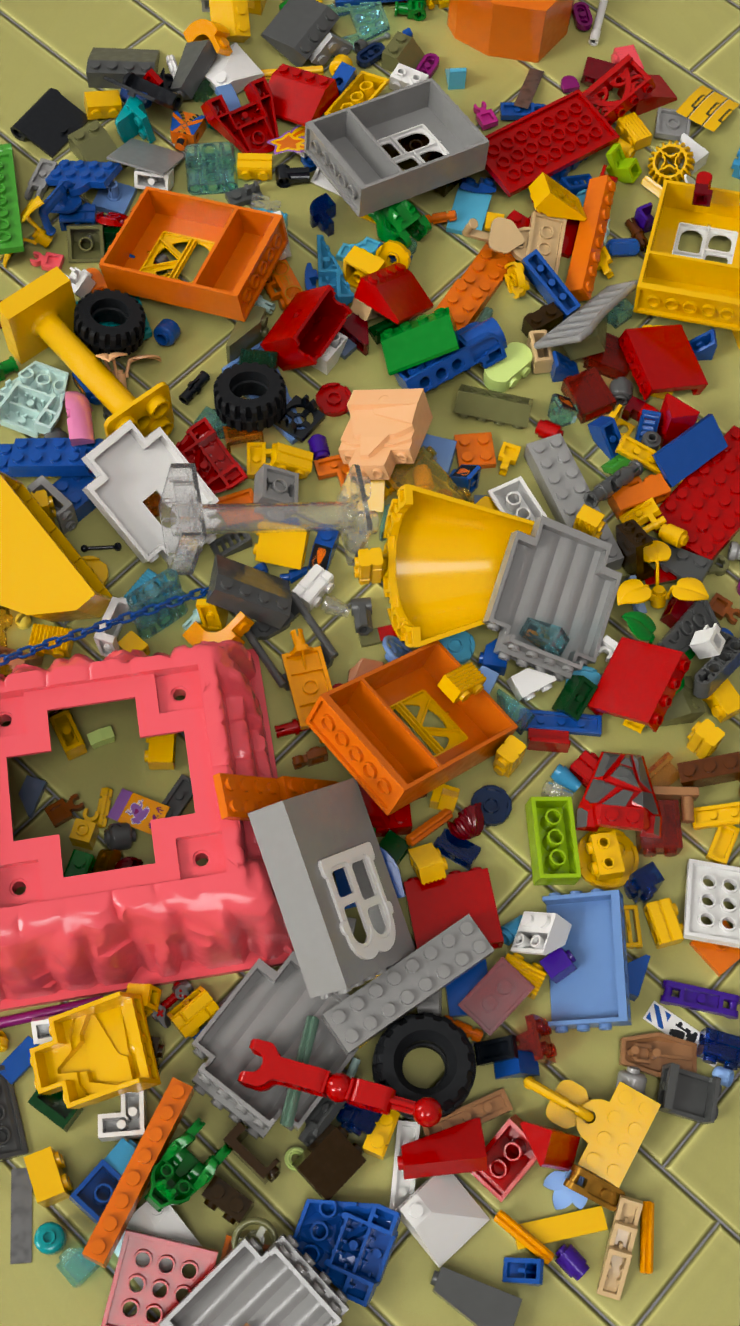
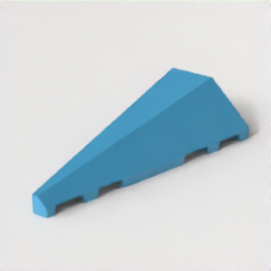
M317 235L318 286L322 287L330 284L336 293L334 295L335 299L340 303H345L347 306L353 301L355 294L350 290V285L346 282L339 264L330 252L329 246L326 245L324 236Z

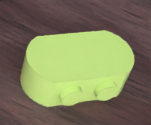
M520 342L509 343L507 348H505L507 357L484 369L483 382L489 390L506 392L510 387H515L522 377H526L530 373L533 355L528 346Z

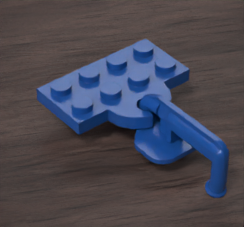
M68 159L60 161L57 167L45 179L47 186L57 187L44 200V204L39 206L38 211L46 234L52 236L56 233V229L52 226L48 217L49 213L69 214L76 211L82 204L79 195L87 192L90 188L106 189L122 170L121 163H113L111 161H69Z

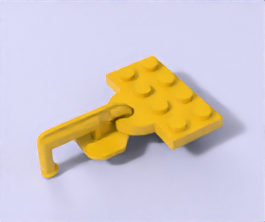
M526 1077L523 1081L526 1089L533 1090L550 1100L546 1107L547 1118L564 1129L576 1126L580 1136L588 1143L577 1164L619 1188L661 1104L620 1081L610 1101L603 1099H592L589 1101L586 1089L572 1080L561 1081L554 1091L536 1081L534 1077Z

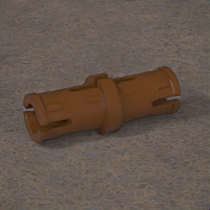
M629 218L625 222V226L630 231L631 238L639 241L640 250L645 251L649 242L644 235L645 232L639 227L635 218H631V220Z

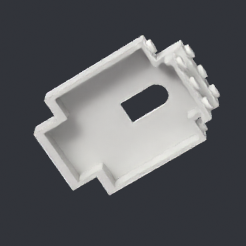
M129 420L81 458L96 476L82 491L142 563L148 561L152 563L160 554L171 569L178 567L181 569L188 564L189 561L187 559L193 555L195 557L203 550L202 546L205 543L209 545L217 538L216 534L220 531L217 526L221 522L217 517L210 519L207 514L216 508L215 504L219 499L161 427L156 428L144 437L133 422ZM155 491L158 492L177 517L176 525L173 528L163 527L143 503Z

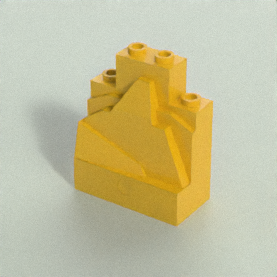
M119 991L52 1016L48 1019L50 1024L49 1033L53 1040L29 1049L31 1055L30 1064L34 1070V1084L38 1094L52 1095L63 1091V1101L67 1109H80L127 1092L138 1093L161 1084L141 995Z

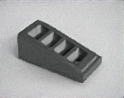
M245 525L235 528L209 544L214 556L218 554L223 557H228L253 546L252 538ZM227 542H228V544H229V546H230L228 549H227V547H226V545H225V543H227ZM219 545H221L223 549V552L221 553L217 547Z

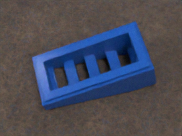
M589 173L561 177L558 183L574 195H577L578 192L588 188L589 179L592 177Z
M642 410L636 428L635 440L641 442L644 433L648 431L657 432L661 412Z

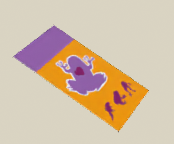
M122 788L107 817L120 823L126 822L131 827L152 835L150 820L165 818L170 807Z

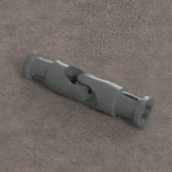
M633 459L629 462V465L621 467L613 475L597 484L594 490L584 494L585 504L592 508L597 507L600 501L608 499L621 489V486L627 485L635 476L641 475L644 470L642 463Z

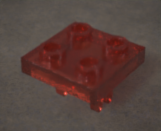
M535 1014L525 1016L528 1030L516 1036V1041L520 1043L517 1045V1049L533 1052L537 1062L546 1065L556 1063L557 1051L554 1043H551L550 1034H552V1030L548 1026V1021Z

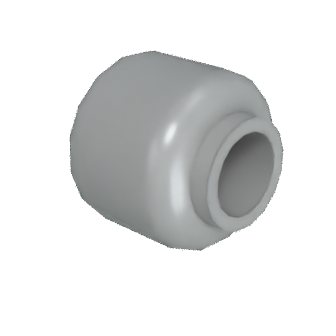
M627 1066V1070L618 1072L616 1087L620 1081L645 1095L647 1078L644 1074L640 1073V1068Z

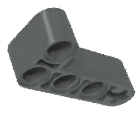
M720 631L726 642L721 654L712 657L695 674L693 695L700 699L710 697L740 666L739 638Z

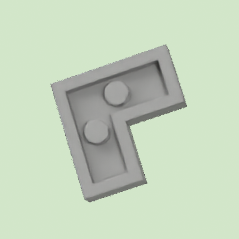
M329 32L311 54L309 60L315 65L324 66L332 55H348L353 46L350 42Z

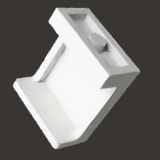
M112 596L102 620H111L129 611L135 612L132 603L124 597L116 598ZM130 615L124 616L123 621L131 619ZM106 623L99 625V629L106 627ZM120 623L112 626L109 630L95 633L93 638L101 656L107 657L111 652L120 650L117 637L123 624Z

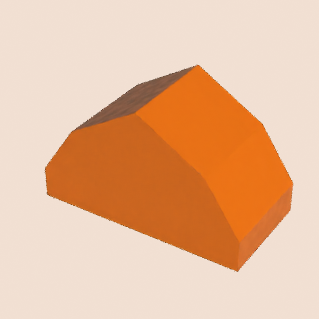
M449 0L447 25L455 39L487 56L538 63L567 34L575 0Z

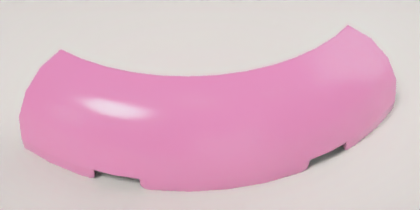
M78 391L65 392L67 424L71 445L78 446L95 443L91 413L93 409L89 399Z

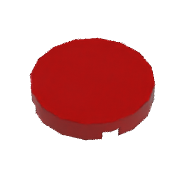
M98 212L95 221L103 225L122 227L128 216L115 212H110L107 215H104V212Z
M327 383L316 394L317 408L330 417L342 416L349 411L347 403L352 393L348 387H344L340 383Z

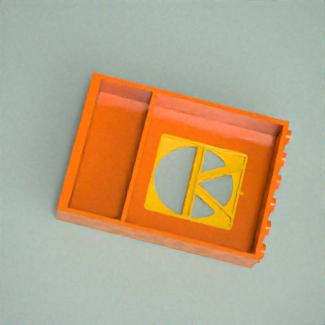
M146 186L129 216L125 219L120 231L117 232L112 244L109 245L104 257L100 260L99 267L107 287L111 291L120 290L121 293H128L149 300L245 322L289 240L283 215ZM188 242L182 254L173 246V244ZM199 244L205 247L209 254L192 282L177 280L196 245ZM165 248L177 259L154 264L157 255ZM129 255H135V258H130ZM172 269L168 277L156 274L158 271Z
M439 640L426 644L321 694L305 720V723L387 816L495 755L497 749L504 744L508 736L513 735L519 727L484 689L477 695L471 694L464 702L458 701L456 703H453L437 686L442 677L462 665ZM406 705L420 707L416 718L406 708ZM393 710H396L436 755H432ZM429 710L438 716L446 728L424 727L423 722L427 711ZM433 736L447 737L448 744L444 749Z

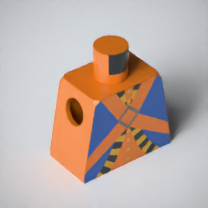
M179 110L173 111L170 133L171 141L175 144V148L183 151L185 146L195 147L206 130L205 116Z

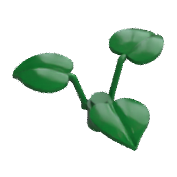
M631 611L621 616L628 624L631 632L639 640L649 641L650 644L653 643L655 639L653 632L656 630V626L648 615L638 611ZM692 649L684 652L689 660L695 656V652ZM683 677V679H682V681H681V686H680V688L676 691L675 695H676L681 689H683V687H684V685H685L684 677Z

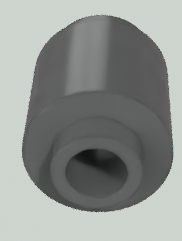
M648 431L644 433L641 443L658 451L661 437L654 431Z

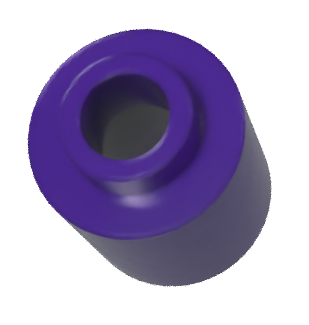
M315 434L308 440L310 452L314 453L313 460L330 456L325 436Z
M563 1244L555 1252L557 1256L555 1262L570 1278L573 1277L576 1281L590 1268L586 1264L587 1260L572 1244L568 1246Z

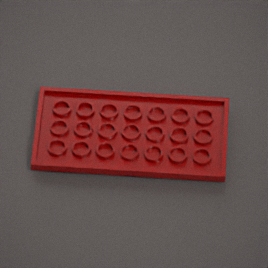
M578 89L486 135L485 137L490 142L485 169L510 198L527 189L542 172L550 177L618 142L620 136L581 90Z
M735 425L723 436L728 447L688 475L658 507L662 514L656 517L658 519L664 516L667 521L664 524H673L687 530L689 540L681 548L710 560H714L740 530V428Z

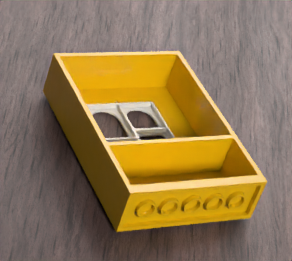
M664 179L637 284L633 312L740 331V192L711 187L710 190H713L710 207L692 205L695 184ZM696 231L701 234L702 244L699 253L678 250L682 233ZM718 235L727 237L731 241L730 251L709 249L710 239ZM706 256L726 258L728 263L705 260Z

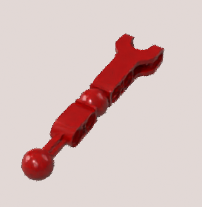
M252 1039L249 1048L255 1055L263 1058L262 1065L254 1072H240L237 1079L242 1086L258 1092H264L273 1086L279 1085L327 1098L328 1096L334 1102L346 1101L349 1105L384 1115H389L391 1110L413 1115L414 1120L423 1127H432L438 1124L442 1117L441 1104L432 1097H423L416 1102L395 1096L396 1090L391 1087L354 1077L350 1078L344 1073L332 1074L331 1071L281 1057L273 1043L260 1039Z

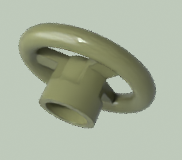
M247 1218L241 1221L233 1231L231 1238L232 1249L244 1238L239 1237L240 1233L249 1225H260L258 1230L250 1231L247 1237L249 1240L252 1237H257L261 1247L264 1245V1233L266 1230L271 1235V1245L278 1239L277 1231L264 1218Z

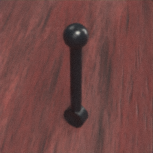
M120 543L107 546L82 545L80 549L82 552L104 549L120 551L122 546Z

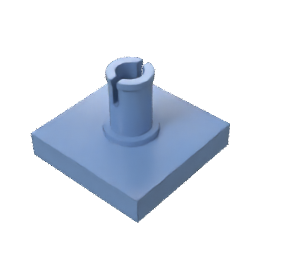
M116 180L112 181L106 189L99 188L92 204H96L97 211L107 214L115 212L127 215L137 194V188L118 183Z

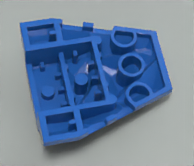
M307 1199L293 1237L299 1243L297 1249L303 1255L307 1252L316 1262L314 1266L320 1272L323 1270L330 1277L332 1283L349 1300L367 1307L376 1287L382 1281L398 1236L397 1229L401 1213L378 1203Z

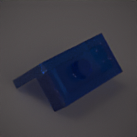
M444 829L441 836H438L434 842V847L439 848L441 855L468 870L471 869L481 851V848L472 842L454 837L448 829Z

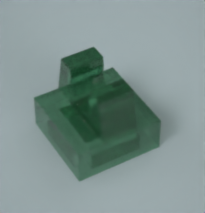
M207 79L201 82L192 99L195 102L200 100L205 103L211 99L210 97L215 92L209 86L210 82Z

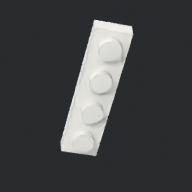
M401 1120L397 1122L389 1206L393 1210L402 1204L415 1190L416 1178L404 1179L403 1170H398L397 1156H401L402 1145L419 1139L420 1125L417 1122Z

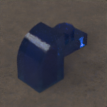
M325 193L314 199L310 205V224L312 228L318 226L328 237L333 235L334 221L331 218L336 216V204Z

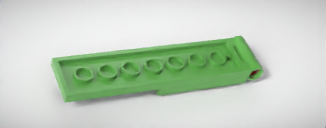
M11 143L0 144V255L25 251L15 161Z

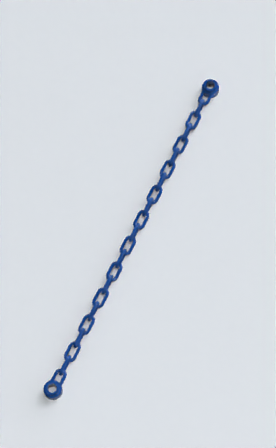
M264 562L253 567L266 573L269 571ZM209 587L204 589L197 588L183 596H173L166 599L165 602L153 603L144 606L141 610L129 611L120 614L117 618L96 622L93 626L85 629L78 628L72 630L67 635L61 637L55 636L45 639L40 644L19 648L16 652L8 655L1 654L0 658L4 657V662L0 663V666L6 665L11 660L17 658H27L43 649L49 650L59 647L62 643L70 640L76 641L85 638L88 634L109 630L114 625L132 622L143 615L150 616L158 613L161 609L182 605L183 602L190 599L197 600L203 598L208 594L207 590ZM201 591V595L194 597L195 592ZM177 599L178 603L171 605V600ZM155 606V611L147 613V608ZM130 615L131 619L123 621L124 616ZM106 623L105 628L99 629L100 624ZM81 631V636L74 638L73 633ZM56 640L55 645L49 646V641ZM29 648H30L29 651H30L31 653L22 655V654H23V652H22L23 650H26V649H29Z

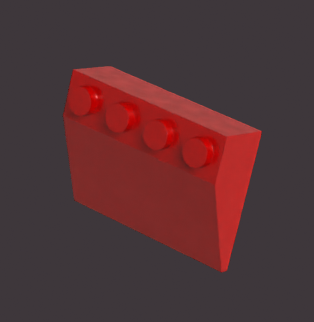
M285 64L279 66L272 74L268 83L272 91L276 117L305 126V123L320 118L339 97L335 79Z
M401 263L392 264L361 277L354 295L356 299L396 324L403 323L432 309L434 306L412 272Z

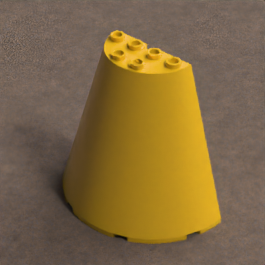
M404 484L397 491L398 499H392L386 517L383 538H387V550L382 551V579L384 596L389 597V604H391V608L387 609L388 615L400 641H405V645L408 647H420L484 624L482 622L510 535L517 530L531 535L535 521L411 484Z

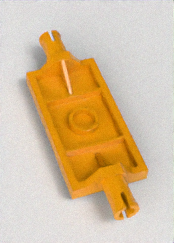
M299 628L297 629L298 633H296V629L290 632L294 644L293 650L289 653L281 654L300 730L310 728L305 723V720L319 696L333 688L321 646H308L304 639L303 630Z

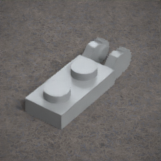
M43 158L40 159L28 182V187L24 194L26 200L31 199L34 190L37 191L35 197L38 195L41 197V200L43 199V195L48 188L45 179L57 167V162Z

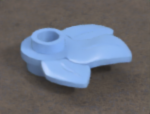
M572 1170L565 1172L554 1171L544 1180L543 1186L554 1191L552 1201L556 1210L565 1209L571 1203L581 1210L587 1203L588 1198L563 1185L565 1179L569 1178ZM580 1176L577 1184L582 1186L585 1178Z

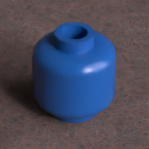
M171 319L160 321L153 332L156 342L163 346L174 344L181 333L178 324Z

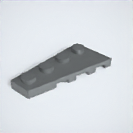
M651 537L653 540L662 541L654 537ZM667 544L671 549V557L668 561H659L661 569L666 573L671 572L677 576V580L692 577L703 582L713 565V560Z
M708 600L695 601L657 645L686 652L691 649L689 645L695 631L703 630L705 625L712 628L714 623H717L721 628Z

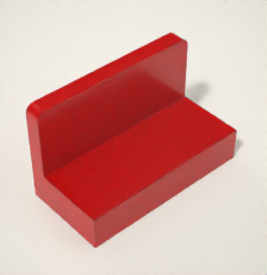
M528 728L527 750L568 753L571 745L569 731Z

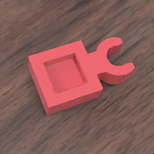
M34 251L33 256L37 259H30V263L34 267L41 266L44 271H50L56 266L61 270L65 259L64 255L46 252L45 255H42L40 252Z

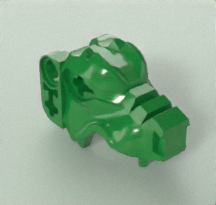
M408 200L368 214L376 222L377 235L381 241H399L407 249L412 245L410 235L414 240L420 241L432 229L425 215L422 216L418 209Z
M200 1118L183 1135L176 1138L170 1144L163 1157L152 1169L150 1189L144 1199L158 1212L169 1205H180L189 1201L190 1197L213 1178L218 1166L232 1151L225 1143L214 1155L209 1156L202 1163L187 1149L196 1139L194 1136L206 1124Z

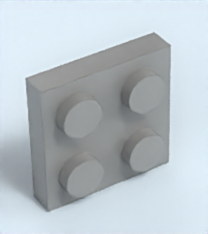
M658 107L654 138L680 141L683 133L689 136L691 120L678 114L677 110Z

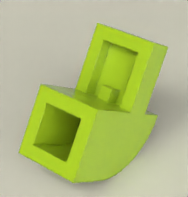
M614 143L606 153L609 162L606 170L609 175L617 177L621 183H634L641 175L642 170L637 158H626L620 143Z

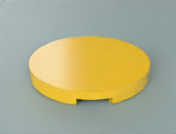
M600 827L597 832L591 831L587 833L578 844L581 876L586 882L596 888L604 890L620 888L633 878L638 869L639 855L636 845L634 846L633 842L624 832L618 829ZM616 831L625 873L621 878L597 881L596 875H592L590 863L592 858L591 855L587 854L586 842L592 834Z

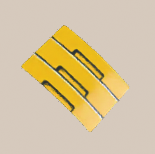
M702 85L688 97L676 112L714 132L739 104Z

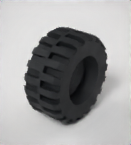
M95 290L94 293H88L78 301L74 309V333L95 355L122 352L127 353L129 356L131 352L134 353L142 345L145 336L146 315L142 305L134 297L131 298L130 294L121 293L120 290ZM109 321L118 323L120 325L105 326L99 323Z
M258 362L234 364L232 368H226L214 382L213 392L216 414L224 424L232 429L236 428L237 431L241 432L243 430H247V432H253V430L263 431L266 427H272L273 423L276 424L285 413V381L280 373L272 367L269 368L266 364L260 365ZM245 395H258V396H260V397L254 398V399H243V398H240V397L245 396Z

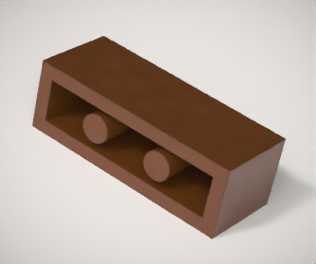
M740 751L677 763L680 782L683 787H704L740 780Z

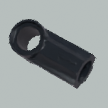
M280 164L275 168L276 184L280 188H288L292 183L310 182L309 167L290 168L286 164Z

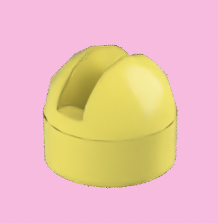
M18 613L15 617L16 626L21 630L28 629L32 624L29 615Z

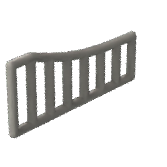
M638 280L607 286L534 343V348L538 350L583 341L593 333L598 324L616 305L637 289Z

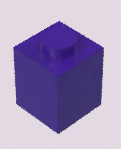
M562 947L539 961L556 984L577 969L573 963L576 961L570 950L565 951Z

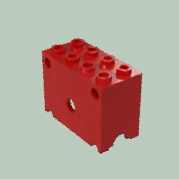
M330 284L296 293L260 344L283 371L316 365L317 359L324 354L346 322V317L353 312L345 303H340L335 299L334 295L336 293Z

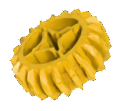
M669 140L668 145L662 142L663 147L661 148L656 146L657 152L652 151L651 155L653 157L648 159L650 163L648 164L649 175L652 176L654 181L661 185L664 183V179L677 182L683 180L685 182L684 174L691 177L690 171L694 170L692 164H695V160L689 146L685 147L686 145L683 142L679 145L677 140L674 144ZM663 158L664 162L658 170L659 162ZM685 158L684 165L680 170L679 165L680 163H682L681 160Z

